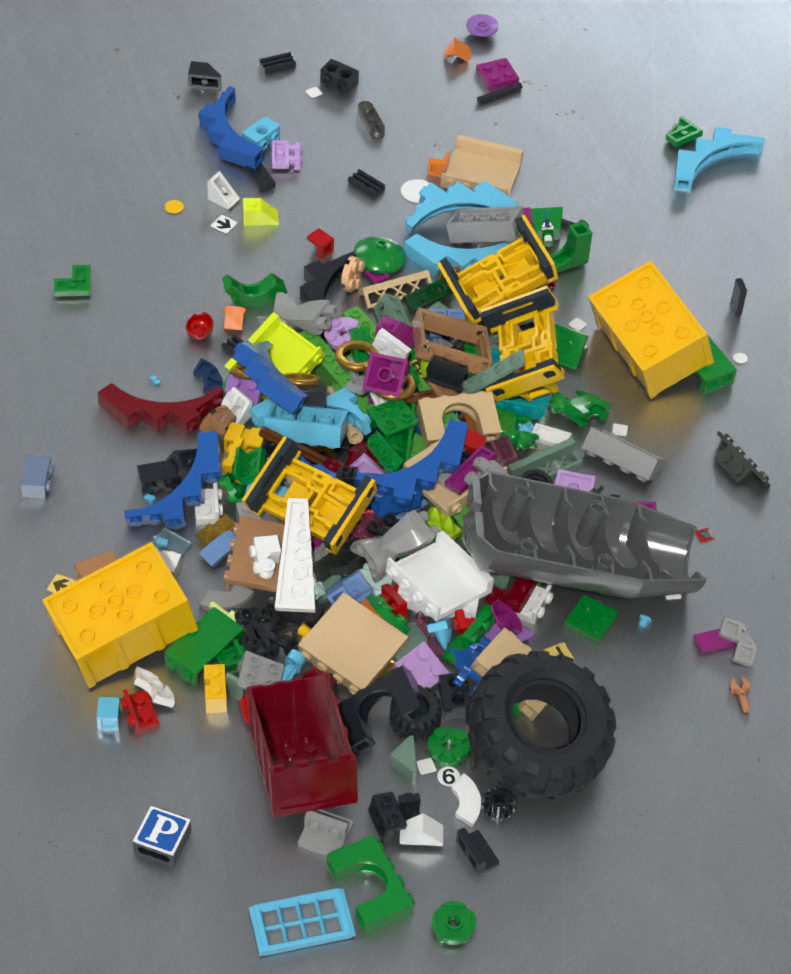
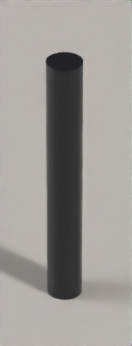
M519 82L477 97V102L480 104L522 89V84Z

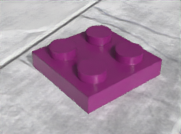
M507 58L476 65V71L488 90L519 83V76Z

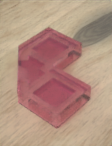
M422 611L418 612L415 615V623L427 636V645L440 658L445 654V650L437 641L434 632L428 633L427 625L431 622Z

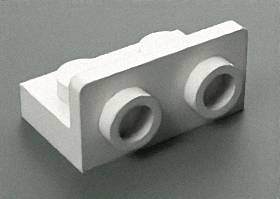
M383 328L378 331L372 344L379 351V354L406 360L412 350Z
M217 482L213 483V489H204V504L195 506L196 525L218 524L219 516L223 515V506L218 504V500H222V491L217 488Z
M548 584L546 589L536 586L521 613L515 612L519 619L534 625L538 618L542 619L546 610V604H550L554 593H551L552 585Z

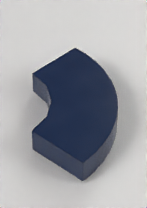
M201 358L193 374L204 383L203 393L207 394L217 386L223 389V378L218 369L209 361Z

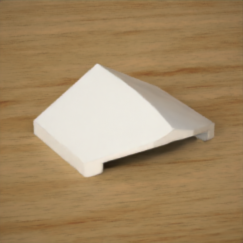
M233 387L226 393L221 406L226 405L235 415L233 423L244 425L251 417L249 408L252 407L253 401L238 388Z

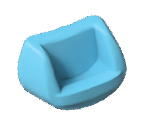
M530 421L523 425L521 423L518 424L520 427L518 430L532 433L534 425Z

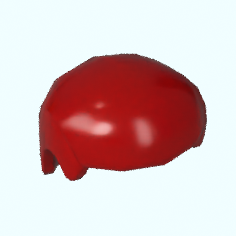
M206 312L198 315L193 314L187 320L185 329L189 337L195 340H204L212 334L214 321L212 316Z

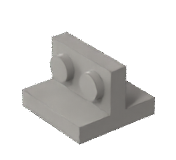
M321 809L306 812L304 830L298 840V846L327 856L328 853L345 846L354 821Z

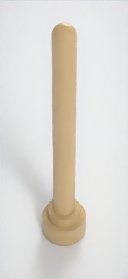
M332 386L327 388L329 395L336 392ZM348 423L347 438L351 444L360 443L363 440L362 432L359 428Z

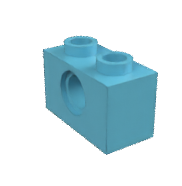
M265 116L242 132V138L263 147L264 151L272 144V140L280 139V125Z

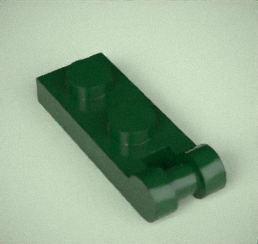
M445 277L403 296L402 299L410 314L417 311L418 307L424 308L453 294L452 289H449L447 286L448 282Z

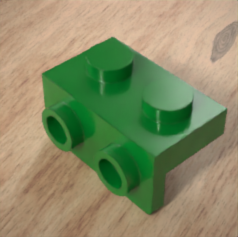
M240 446L236 448L232 472L234 478L239 480L243 486L254 482L264 467L266 450L261 446L246 453Z

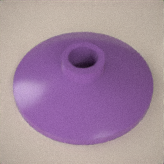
M478 14L467 20L466 27L470 33L476 36L487 37L498 31L499 24L492 16Z

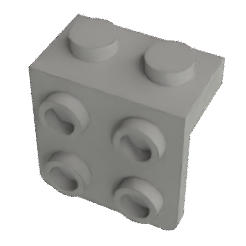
M245 651L236 670L240 671L237 685L246 689V687L253 685L274 684V682L281 681L284 665Z

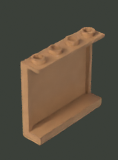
M240 516L239 523H235L233 535H236V539H232L230 550L233 551V554H228L226 566H229L230 569L229 571L225 570L223 582L227 583L226 591H229L230 584L277 592L280 560L279 563H275L273 577L264 579L259 574H254V558L250 557L249 546L252 545L254 537L277 535L282 552L285 524Z

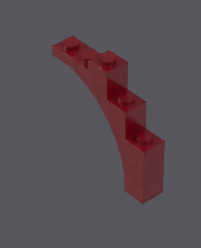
M113 383L97 392L98 404L127 429L139 424L143 420L152 429L159 432L172 423L186 436L192 431H196L201 423L200 418L205 417L210 411L221 406L224 399L223 389L219 386L204 396L180 402H155L141 399L124 392Z

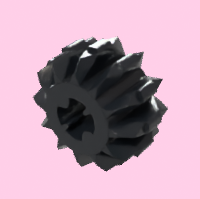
M495 786L493 790L488 788L486 794H483L481 797V811H484L485 818L491 816L492 822L499 819L502 823L504 818L510 820L512 814L516 812L517 799L513 797L512 790L506 792L505 788L498 789Z

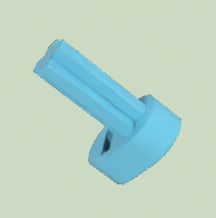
M294 649L289 652L285 658L284 664L286 667L282 672L281 681H291L294 675L299 674L306 665V658L301 652Z

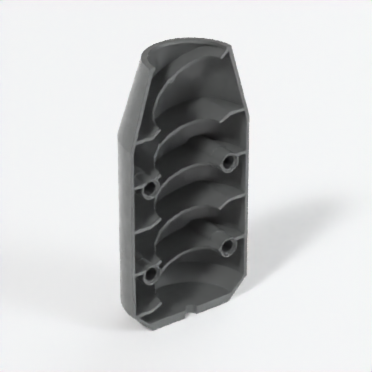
M489 471L473 479L466 498V503H469V509L466 514H463L462 539L480 570L623 599L698 592L707 581L706 577H703L698 571L690 578L688 575L690 549L697 531V527L632 500Z

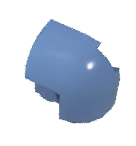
M357 570L343 580L340 578L334 582L327 590L326 597L333 605L345 593L361 603L371 592L374 595L376 593L360 571Z

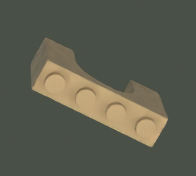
M479 391L475 394L461 393L457 396L443 395L439 398L425 397L418 400L416 412L425 449L443 437L445 430L442 417L451 411H461L468 414L475 422L477 433L485 436L486 442L499 440L502 431L492 392Z
M504 627L475 659L470 668L483 677L492 666L500 664L503 659L518 653L528 655L532 649L528 645L523 644L516 638L513 632L508 631ZM525 700L518 705V708L533 721L547 703L538 700Z

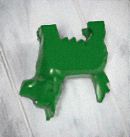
M576 390L575 393L579 397L570 400L559 392H551L552 398L549 401L548 410L559 415L564 413L571 421L578 424L580 428L586 427L588 423L585 420L592 416H598L600 421L606 420L609 417L607 410L610 409L611 404L595 394Z
M496 407L502 433L498 441L486 443L513 444L517 452H523L529 448H537L533 440L539 439V435L520 431L517 428V424L527 423L528 421L532 423V420L527 416L517 415L512 410Z

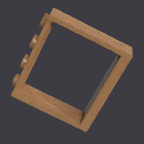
M418 307L412 321L415 356L417 358L430 361L434 354L468 366V372L478 374L491 366L492 355L487 327ZM424 329L476 344L477 355L425 341Z

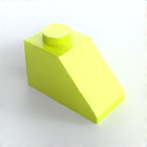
M243 198L244 226L279 225L278 210L261 198Z

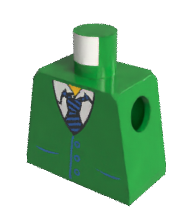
M563 207L530 209L535 233L540 241H543L545 247L553 246V240H559L561 237Z

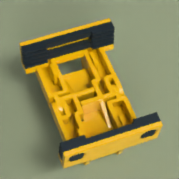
M525 215L515 219L521 238L496 251V255L491 254L459 273L455 271L447 258L437 263L462 309L472 323L477 324L483 321L481 319L482 309L523 295L537 287L548 286V283L558 279L555 263ZM504 275L505 278L501 280L499 277Z
M548 286L481 310V319L485 321L492 333L498 331L499 351L501 352L500 361L521 349L525 355L526 364L517 369L518 373L502 377L486 386V392H492L493 398L497 402L519 395L528 402H531L534 398L551 392L557 393L558 387L556 383L565 378L564 369L558 364V354L556 351L557 342L553 311L558 310V300ZM534 318L535 327L522 332L517 323Z
M284 436L242 498V501L248 510L257 516H260L265 511L285 522L288 498L308 499L311 535L324 541L325 549L336 555L341 546L347 542V537L356 523L361 521L363 512L378 491L376 481L365 475L358 487L354 488L336 478L334 479L332 476L297 460L301 452L294 440ZM285 477L291 486L282 498L274 494V492Z

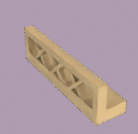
M429 270L360 288L358 293L359 296L363 295L366 308L369 309L377 304L387 288L396 291L394 296H398V294L405 296L407 294L400 291L404 284L407 283L412 286L411 293L415 289H420L417 286L420 279L426 278L427 285L431 284L432 280ZM374 292L380 296L376 303L370 304L369 293Z

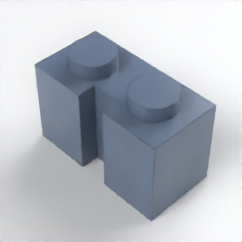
M27 455L21 481L22 497L46 499L47 491L51 490L50 476H54V465L51 464L50 456Z

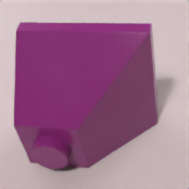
M384 315L376 326L374 340L378 331L383 328L412 349L414 346L413 327Z
M371 352L362 389L400 397L407 382L411 362L406 359Z

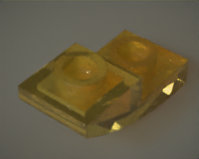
M224 514L213 525L208 523L195 537L207 546L228 530L233 532L235 522Z

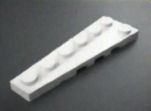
M288 498L275 601L276 611L316 612L308 499Z

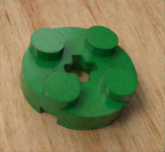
M227 472L218 479V482L224 489L226 488L228 492L226 496L232 504L242 502L245 489L241 484L238 485L237 482H234L236 479L232 473Z
M438 727L429 738L428 754L440 766L455 767L459 762L465 761L469 755L470 743L466 732L451 727ZM450 744L453 747L450 750H446L444 745Z
M446 902L433 913L432 930L440 943L449 945L468 943L475 932V914L461 902ZM455 919L456 923H460V925L452 927L448 923Z

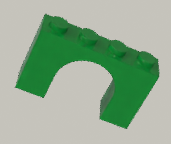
M585 221L570 225L565 245L557 253L550 256L555 263L557 272L588 263L593 233Z
M374 834L328 853L326 859V866L335 882L357 873L368 872L377 875L385 883L386 890L383 894L356 906L355 918L364 935L411 916L413 905H415L412 895L404 889L405 885L402 877L396 875L392 860L390 858L387 859L384 854L385 849L382 842L377 841Z

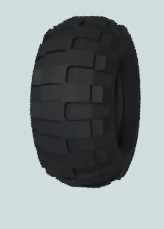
M530 651L528 655L518 653L503 659L500 664L492 666L482 677L472 693L471 702L467 707L466 723L469 725L467 736L473 753H477L480 758L478 761L479 765L487 775L491 773L499 781L498 785L508 791L513 789L521 792L523 797L540 799L546 796V799L554 800L567 797L572 792H580L591 784L605 768L616 743L614 731L617 727L615 712L609 706L611 702L605 687L603 685L599 686L594 680V673L586 666L583 669L573 663L574 659L563 654L552 656L547 651ZM525 700H538L553 706L561 713L568 725L570 734L569 745L558 750H545L529 743L522 737L515 725L513 718L514 704Z

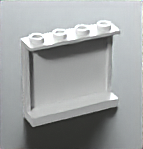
M444 531L437 533L435 543L397 562H394L390 557L387 559L386 573L388 577L393 579L436 622L454 613L455 610H460L477 599L492 593L494 578L487 571L480 570L473 558Z

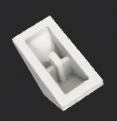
M220 171L207 181L208 200L226 209H230L240 199Z
M424 813L406 820V829L400 830V844L443 846V825Z

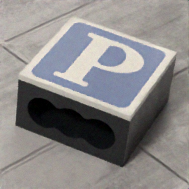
M151 806L133 840L134 853L174 867L191 834V820Z

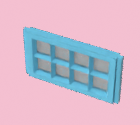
M343 888L256 904L249 907L260 956L350 939L356 935Z

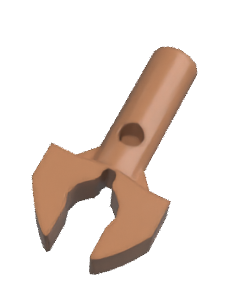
M741 677V689L736 685L735 678H733L729 686L730 694L735 693L738 695L744 713H747L751 710L746 692H750L751 689L750 682Z

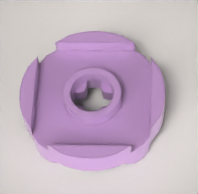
M348 317L333 318L331 320V327L324 331L325 340L332 349L337 350L341 344L350 341L348 329L360 327L358 321Z

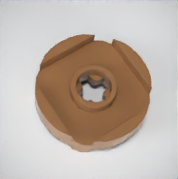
M226 405L215 408L217 412L213 415L209 413L205 416L199 426L200 433L217 431L218 437L224 435L226 432L225 428L235 419V415Z

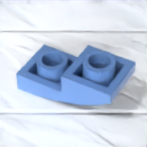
M231 530L224 532L200 551L199 555L212 568L216 567L228 554H233V551L230 550L231 540L236 539V535H233Z

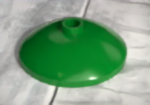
M382 236L364 238L356 243L353 250L357 257L365 262L364 269L374 273L389 274L396 272L404 266L406 261L404 249L394 240Z

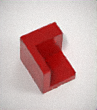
M320 228L307 236V240L317 246L316 256L321 260L334 251V238Z

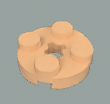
M354 256L348 258L351 261L349 265L345 264L341 284L345 285V288H342L343 291L350 293L354 292L355 289H360L362 284L360 279L361 272L365 268V262L361 261L359 257Z

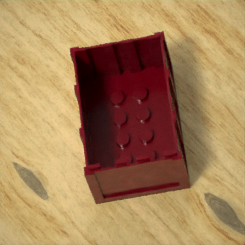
M324 673L305 679L301 677L295 678L293 681L285 682L283 680L262 686L259 684L246 687L249 731L273 818L358 803L357 759L355 753L352 754L348 741V731L344 727L339 713L338 699L334 697L331 688L330 674Z

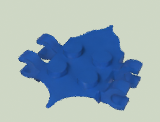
M484 636L479 644H472L464 650H455L447 647L456 658L455 668L460 670V673L453 682L454 684L461 687L467 676L478 682L477 685L479 684L482 677L472 670L470 666L491 640Z

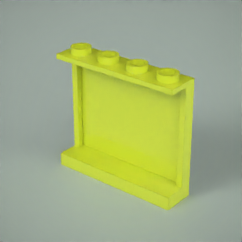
M274 312L247 340L253 344L264 341L272 343L273 346L268 354L272 363L281 373L310 374L314 367L322 362L325 356L320 346L316 347L282 322L280 317ZM231 358L224 367L229 373L233 367L241 366V364ZM262 394V398H261V399H263V400L265 401V400L269 399V397H267L266 395Z

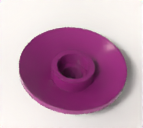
M493 602L491 610L496 625L501 629L505 627L515 635L522 632V623L513 609L504 602Z

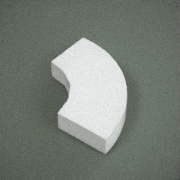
M136 667L134 685L147 691L152 697L153 703L173 708L175 698L169 686H165L159 680V677L152 672Z
M463 773L451 787V792L457 797L459 802V808L456 811L455 817L473 828L480 815L481 797L475 783Z

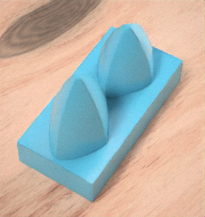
M454 617L441 619L437 622L434 621L427 625L428 633L434 632L437 641L444 650H446L447 643L451 639L452 618Z

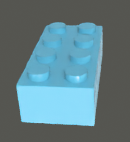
M273 401L265 417V427L297 443H305L310 446L320 445L330 449L340 448L347 433L348 411L302 406L298 412L292 414Z

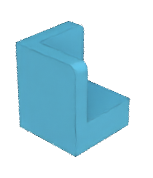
M99 697L97 707L98 730H119L120 698Z

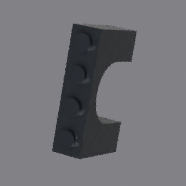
M403 665L394 668L384 677L376 679L366 688L358 690L356 694L339 702V713L343 725L348 731L350 747L358 755L376 745L368 726V714L373 705L379 700L387 697L395 698L402 716L411 723L429 713L411 672Z

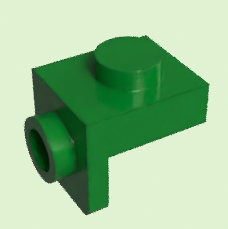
M235 639L233 640V647L224 649L215 658L217 664H225V672L235 669L245 653V648Z

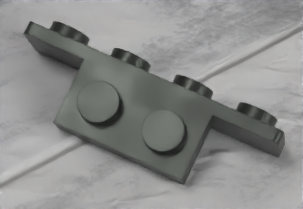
M719 431L717 435L727 447L715 456L714 459L739 485L754 473L767 488L771 487L768 483L770 478L763 471L759 473L755 469L757 467L756 463L751 458L747 460L744 457L746 453L739 446L735 448L732 445L734 441L727 433L723 435Z
M355 537L343 544L336 555L330 552L313 563L314 573L318 582H322L332 575L346 577L352 574L353 570L363 567V564L367 562L366 558L350 550L352 543L360 540L359 537Z

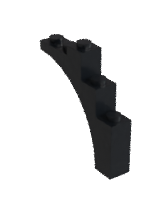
M350 252L325 264L318 260L304 266V280L307 283L300 286V300L303 303L325 300L329 290L342 277L345 264L349 265L351 260H348L350 256L357 257L354 252ZM323 331L319 336L327 343Z

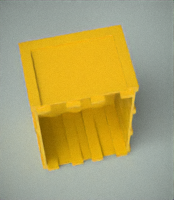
M651 260L588 296L596 325L600 330L604 331L611 341L614 350L620 353L628 364L630 372L638 378L646 389L650 399L697 370L714 363L708 334Z
M152 542L42 599L58 635L61 634L77 662L89 689L119 670L123 671L129 668V665L157 650L160 651L173 641L198 630L188 599Z

